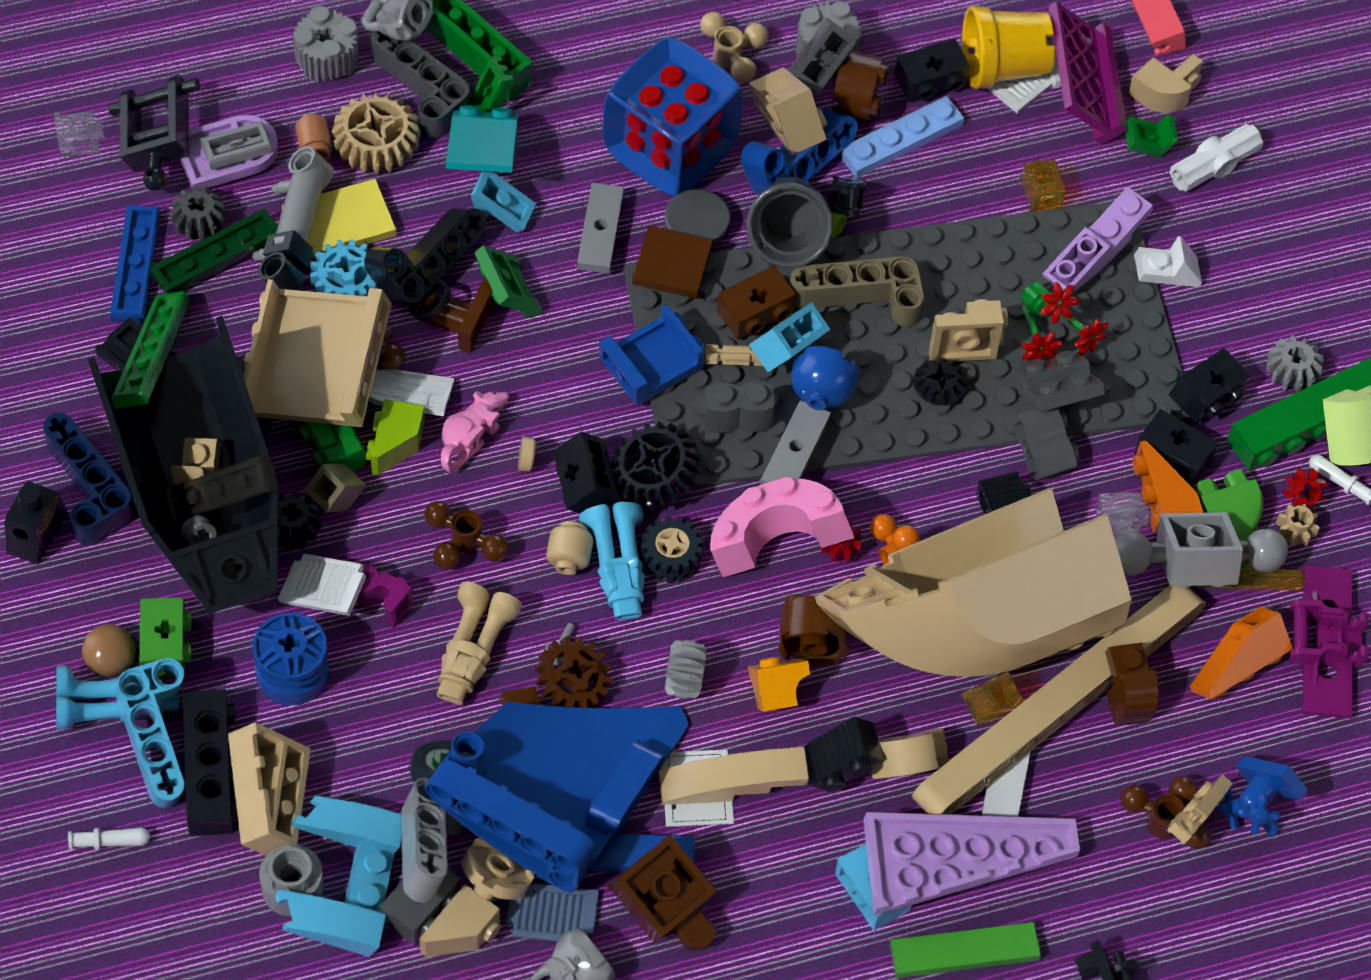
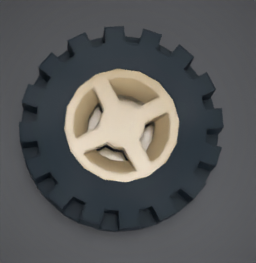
M668 516L665 517V522H662L659 518L654 521V527L649 525L646 528V533H643L641 557L643 567L646 566V572L649 575L655 573V579L659 581L663 577L667 578L666 583H672V580L677 578L678 582H682L685 575L690 578L694 575V570L697 571L699 569L703 553L702 537L700 538L698 528L693 530V523L688 521L684 524L681 517H677L676 521H672V517Z

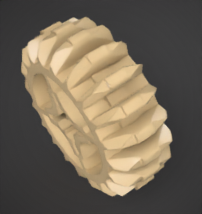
M375 92L373 98H367L362 94L361 101L358 102L351 98L349 107L342 106L340 115H336L332 135L334 147L337 152H340L342 161L349 160L352 169L360 165L363 173L371 168L377 175L382 168H385L390 173L392 165L402 168L404 160H411L413 151H417L419 146L420 128H418V118L416 114H413L410 105L404 106L401 98L392 101L389 93L384 98H379V95Z

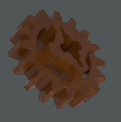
M565 636L560 641V644L553 641L547 647L548 650H544L538 657L542 662H539L534 670L542 674L535 681L536 685H544L546 688L541 694L542 698L548 696L554 698L551 706H557L559 703H562L564 707L587 708L588 706L594 708L599 703L598 699L602 700L608 693L604 687H607L612 682V678L604 675L611 669V664H602L601 662L606 654L604 652H599L598 654L593 652L595 648L594 642H591L587 647L583 646L582 637H578L573 644L568 636ZM560 657L559 667L552 670L555 659ZM594 679L593 687L587 693L586 690L589 688L588 682Z

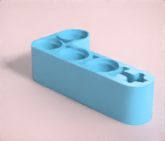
M170 658L157 660L124 671L119 676L115 691L116 700L149 797L156 806L161 808H171L176 805L181 798L184 788L183 777L157 704L158 701L176 695L183 681V667L179 662ZM162 672H169L175 676L176 682L171 685L162 684L158 680L157 675ZM129 682H134L141 687L142 692L132 696L124 691L123 686ZM140 715H145L151 718L153 725L150 728L143 729L135 724L134 719ZM152 748L159 749L163 752L165 758L160 762L150 761L146 756V751ZM164 771L166 785L173 787L171 795H167L165 790H160L162 783L161 773Z

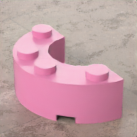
M784 477L757 487L748 488L741 496L735 499L718 518L712 531L710 548L722 577L756 568V557L761 548L771 539L784 533L796 531L808 533L818 540L821 548L853 539L854 535L839 499L830 489L811 480Z

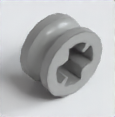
M202 515L189 518L181 528L182 538L189 546L215 538L217 535L215 527Z

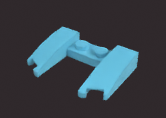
M315 796L310 801L316 806L306 818L298 815L292 821L291 827L356 847L345 902L279 889L275 896L276 903H288L292 922L285 923L282 926L283 931L370 957L380 945L386 914L380 913V906L385 901L394 853L400 848L402 838L401 814L351 801Z

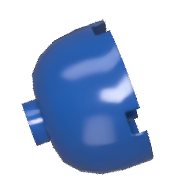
M824 346L807 347L803 354L798 352L795 355L791 375L793 390L803 402H806L809 407L815 410L842 406L853 395L858 383L860 368L856 361L851 358L849 363L842 359L843 352Z

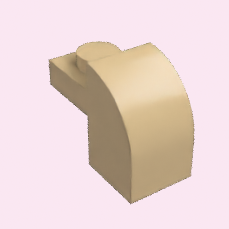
M1192 54L1178 68L1171 71L1153 57L1133 75L1129 95L1146 108L1156 112L1171 113L1179 111L1188 105L1191 90L1201 80L1200 70L1203 61Z
M943 728L930 729L908 736L889 737L878 740L884 759L872 766V779L921 773L937 769L938 766L946 764L949 758Z

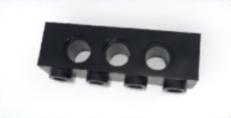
M226 689L183 692L186 809L189 836L233 834V820H238L236 799H232L231 788H234L232 766H230L231 754L228 734L229 724L235 723L234 702H227ZM209 727L218 729L210 734L203 732V730ZM210 759H216L219 761L217 764L212 766H207L204 764V762ZM212 791L221 793L215 798L205 797L207 793Z

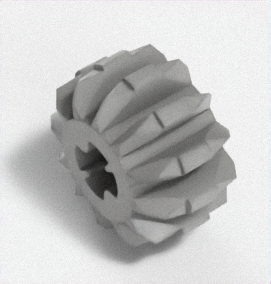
M1293 335L1288 339V342L1280 338L1276 342L1275 347H1272L1268 353L1266 373L1272 374V383H1283V391L1290 386L1297 393L1302 389V386L1308 388L1314 385V382L1318 381L1322 375L1324 355L1318 354V344L1307 345V337L1301 340V342L1297 341Z
M675 640L669 653L664 688L668 695L681 699H695L700 694L706 660L704 644L695 643V641Z

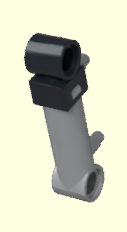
M310 146L298 149L291 156L288 163L289 171L292 173L291 179L273 184L272 192L274 194L287 193L276 234L268 235L265 248L254 251L252 255L255 261H262L258 270L260 278L266 283L268 279L273 280L279 289L299 291L304 283L305 275L301 268L308 267L313 247L308 243L315 214L322 189L329 184L334 174L333 167Z

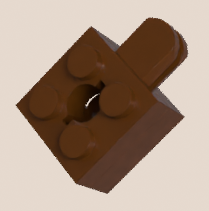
M671 834L662 839L607 885L653 942L662 938L670 930L691 951L700 950L710 945L713 941L716 929L699 906L717 891Z

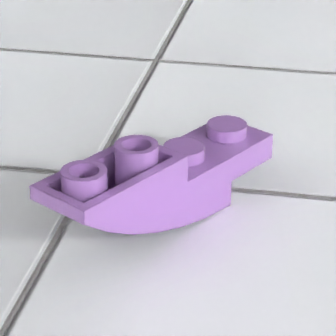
M1127 187L1089 229L1085 227L1042 273L1043 277L1053 285L1055 282H1058L1062 287V291L1070 284L1074 285V291H1076L1102 270L1132 240V233L1153 211V205Z

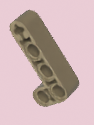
M900 256L804 265L795 268L790 275L789 285L796 293L795 307L803 308L811 302L817 308L888 301L891 317L896 324L902 327H910L920 320L924 294L918 266L911 258Z

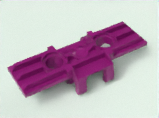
M1304 565L1303 599H1296L1290 603V611L1294 614V649L1290 651V660L1293 663L1301 664V671H1303L1302 714L1351 719L1352 669L1362 667L1368 660V646H1362V632L1368 626V613L1361 612L1358 618H1352V570ZM1308 623L1317 625L1316 649L1308 648ZM1323 665L1330 666L1336 671L1337 676L1333 679L1323 678L1319 674L1318 668Z

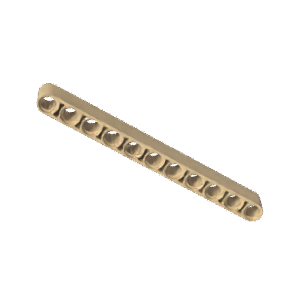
M1169 585L1130 616L1125 624L1115 628L1112 634L1105 636L928 777L915 790L912 799L927 814L952 815L1114 684L1105 654L1109 647L1142 642L1147 658L1192 622L1204 609L1206 602L1190 587L1182 588Z

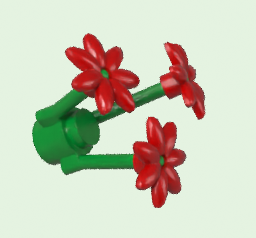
M1040 282L1030 284L1022 292L1021 299L1025 305L1021 308V312L1028 321L1033 340L1032 342L1021 344V347L1027 351L1022 355V359L1030 360L1034 358V360H1043L1044 355L1053 359L1056 356L1054 350L1063 345L1062 341H1054L1055 332H1051L1045 337L1040 335L1033 315L1046 316L1051 314L1052 324L1058 323L1060 317H1063L1076 328L1082 337L1074 344L1076 347H1080L1078 351L1080 355H1084L1088 350L1095 352L1097 348L1096 341L1100 342L1106 339V334L1103 332L1107 329L1109 323L1105 321L1101 324V321L1097 318L1091 327L1088 325L1084 326L1072 316L1068 306H1075L1080 302L1078 298L1070 297L1074 291L1073 284L1068 285L1062 291L1061 285L1055 282L1053 293L1048 291Z

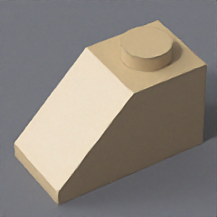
M464 885L420 937V953L429 957L478 950L485 941L491 942L501 928L500 908L477 895L467 885Z

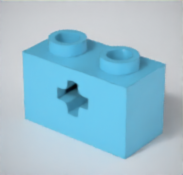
M811 302L750 343L749 346L766 371L769 372L824 335L830 328Z
M866 844L837 860L835 875L873 931L911 910L912 905L874 915Z

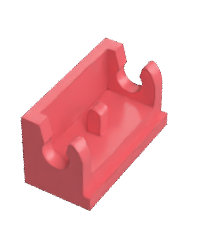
M1131 0L1152 48L1158 47L1154 49L1156 56L1186 49L1185 31L1170 0Z

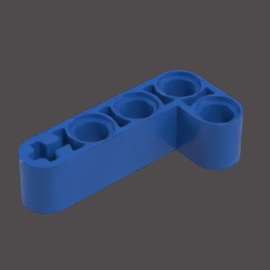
M830 109L823 110L822 113L827 122L823 130L827 140L792 156L784 145L778 149L757 141L749 142L742 151L741 161L752 191L760 195L763 190L783 177H797L809 181L853 141L858 129L855 118Z

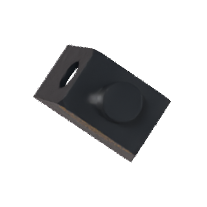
M31 481L25 482L4 520L6 552L36 565L39 564L68 513L58 492Z

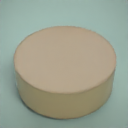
M522 436L518 457V470L529 472L532 470L536 440L534 438Z

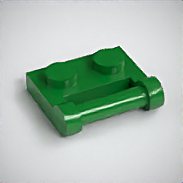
M485 245L474 253L480 264V272L488 280L493 290L492 296L500 306L522 311L525 318H533L541 313L542 307L538 299L533 298L519 270L521 265L516 255Z

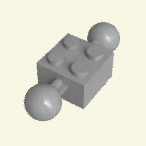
M1227 512L1162 513L1159 516L1156 543H1150L1144 535L1135 531H1126L1114 538L1125 575H1137L1145 571L1150 563H1161L1169 585L1182 588L1199 585H1211L1214 587L1238 585L1241 561H1247L1256 571L1268 573L1279 569L1285 563L1288 556L1286 540L1279 532L1273 529H1259L1249 535L1246 541H1239Z

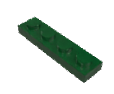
M265 208L151 266V275L165 294L180 292L253 254L254 251L264 248L268 235L276 234L278 226Z

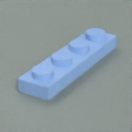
M945 96L851 142L839 153V157L853 175L858 178L963 126L964 117L949 98Z

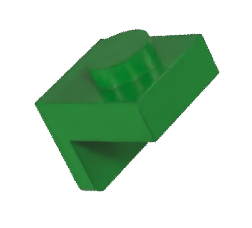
M1167 114L1158 123L1132 116L1126 121L1127 131L1125 134L1128 150L1160 158L1178 140L1174 116Z

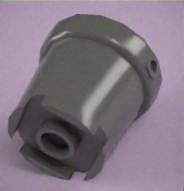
M797 177L780 178L763 190L751 204L746 219L747 237L755 252L768 263L783 268L802 267L816 260L828 247L833 232L832 213L824 195L817 192L808 181Z

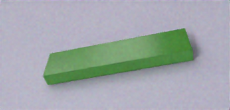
M1034 922L894 939L890 942L896 978L1039 961L1041 956Z

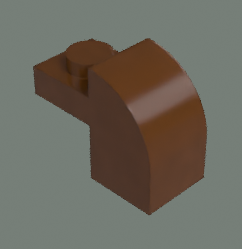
M1142 642L1109 647L1105 654L1114 685L1106 696L1114 726L1119 727L1148 722L1155 714L1158 705V681L1156 671L1149 670Z

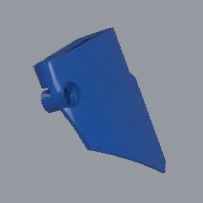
M508 701L474 732H462L454 737L451 750L424 788L428 796L448 814L494 849L558 889L572 893L577 889L611 835L616 836L620 832L687 730L689 723L681 706L576 708ZM468 752L474 756L465 757L462 756L460 753Z

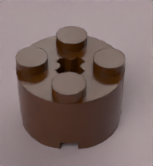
M850 51L846 56L849 57L848 63L840 64L833 99L839 100L838 107L832 106L831 110L870 121L872 115H879L883 98L877 96L880 84H886L890 66L884 65V58Z
M792 594L785 598V604L781 608L779 652L785 659L790 661L791 655L799 659L808 660L809 667H825L838 663L839 656L844 654V657L848 655L850 633L839 626L816 603L815 596Z

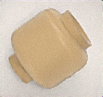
M573 521L560 523V526L553 528L550 532L546 552L547 561L556 567L555 570L560 574H576V571L585 569L590 563L594 541L593 536L587 531V527L581 523Z

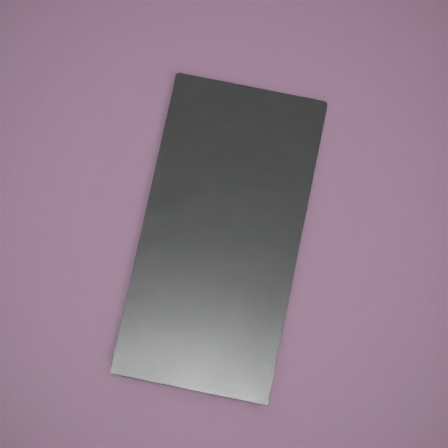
M1113 202L830 238L828 247L816 260L806 265L900 256L908 257L914 260L918 266L924 299L920 320L910 327H902L893 321L888 301L816 308L830 330L807 347L824 346L843 352L841 358L849 363L851 358L856 361L860 368V374L853 395L842 406L824 409L831 412V417L804 473L1019 444L1013 428L1012 418L1037 408L1018 394L1014 369L1020 368L1030 361L1022 359V355L1027 351L1021 347V344L1032 342L1033 340L1028 321L1021 312V308L1025 305L1021 299L1022 292L1030 284L1040 282L1048 291L1053 293L1054 285L1044 278L1042 273L1085 227L1089 229ZM1140 225L1132 233V240L1102 270L1070 296L1080 300L1079 304L1068 307L1072 312V316L1081 324L1091 327L1098 318L1101 324L1107 321L1109 325L1103 332L1106 334V339L1100 342L1096 341L1097 348L1095 352L1088 350L1084 355H1081L1089 360L1090 373L1103 381L1105 394L1057 407L1062 409L1066 415L1068 426L1065 428L1067 437L1147 427L1160 409L1169 414L1177 415L1183 422L1191 420L1168 395L1183 374L1157 284L1141 282L1138 279L1134 254L1139 247L1146 248ZM753 247L711 252L697 299L632 285L637 262L624 265L623 272L635 331L657 320L661 316V307L666 304L674 313L678 312L683 317L687 330L692 336H698L704 346L707 344L718 345V348H723V345L749 346L750 343L780 323L775 321L765 326L758 334L753 336L747 335L737 340L717 313L718 293L774 265L758 255ZM775 265L787 283L790 284V275L797 267L783 268ZM980 299L989 301L1000 300L1001 308H1007L1008 326L1003 328L1004 345L999 346L997 358L990 360L953 361L958 367L963 366L964 374L968 377L964 395L957 402L943 406L934 405L923 400L917 394L913 380L916 368H919L925 359L930 361L929 347L935 315H943L949 312L965 314L967 302H974ZM794 306V312L792 314H794L801 308ZM1051 314L1046 316L1033 315L1040 335L1045 337L1049 333L1055 332L1054 341L1063 342L1062 347L1054 350L1056 355L1064 351H1075L1078 353L1080 347L1078 348L1074 344L1082 338L1079 335L1080 332L1063 317H1060L1058 323L1052 324ZM805 348L801 350L799 353L803 354L805 352ZM795 355L769 372L766 371L764 366H754V362H749V365H722V361H717V364L704 363L703 369L649 399L655 426L658 420L664 424L665 428L672 422L678 430L683 428L687 431L689 437L693 438L697 444V449L702 456L700 461L702 473L696 475L698 477V485H689L690 488L762 478L801 400L793 390L791 383ZM1044 355V361L1051 359ZM938 373L935 380H938L941 389H943L946 379L943 378L941 373ZM751 382H762L773 386L774 415L772 428L761 432H748L738 428L726 433H715L705 429L703 411L705 387L717 383H729L740 387Z

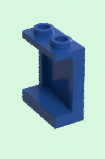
M667 304L661 307V316L657 320L620 341L615 342L611 335L599 341L601 362L636 406L704 368L705 347L698 336L690 334L683 317L678 312L674 313Z

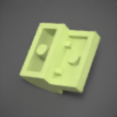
M1371 385L1358 391L1346 389L1323 399L1330 462L1337 465H1363L1371 463Z

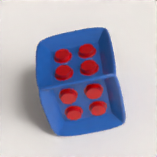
M671 37L664 38L639 57L617 79L607 94L603 108L604 144L608 151L629 170L658 190L675 197L677 194L691 190L731 150L741 129L743 113L742 89L729 73L694 48Z

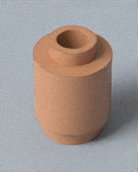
M315 113L302 116L295 124L299 149L310 146L325 160L329 159L332 143L326 118Z

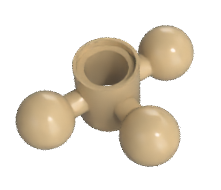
M717 12L705 14L701 19L700 27L705 35L715 37L713 52L715 63L723 68H731V74L736 81L741 83L751 81L756 74V66L751 59L742 57V47L747 45L751 48L763 47L769 37L766 27L759 23H752L746 27L742 34L739 29L726 26L725 19L721 14Z

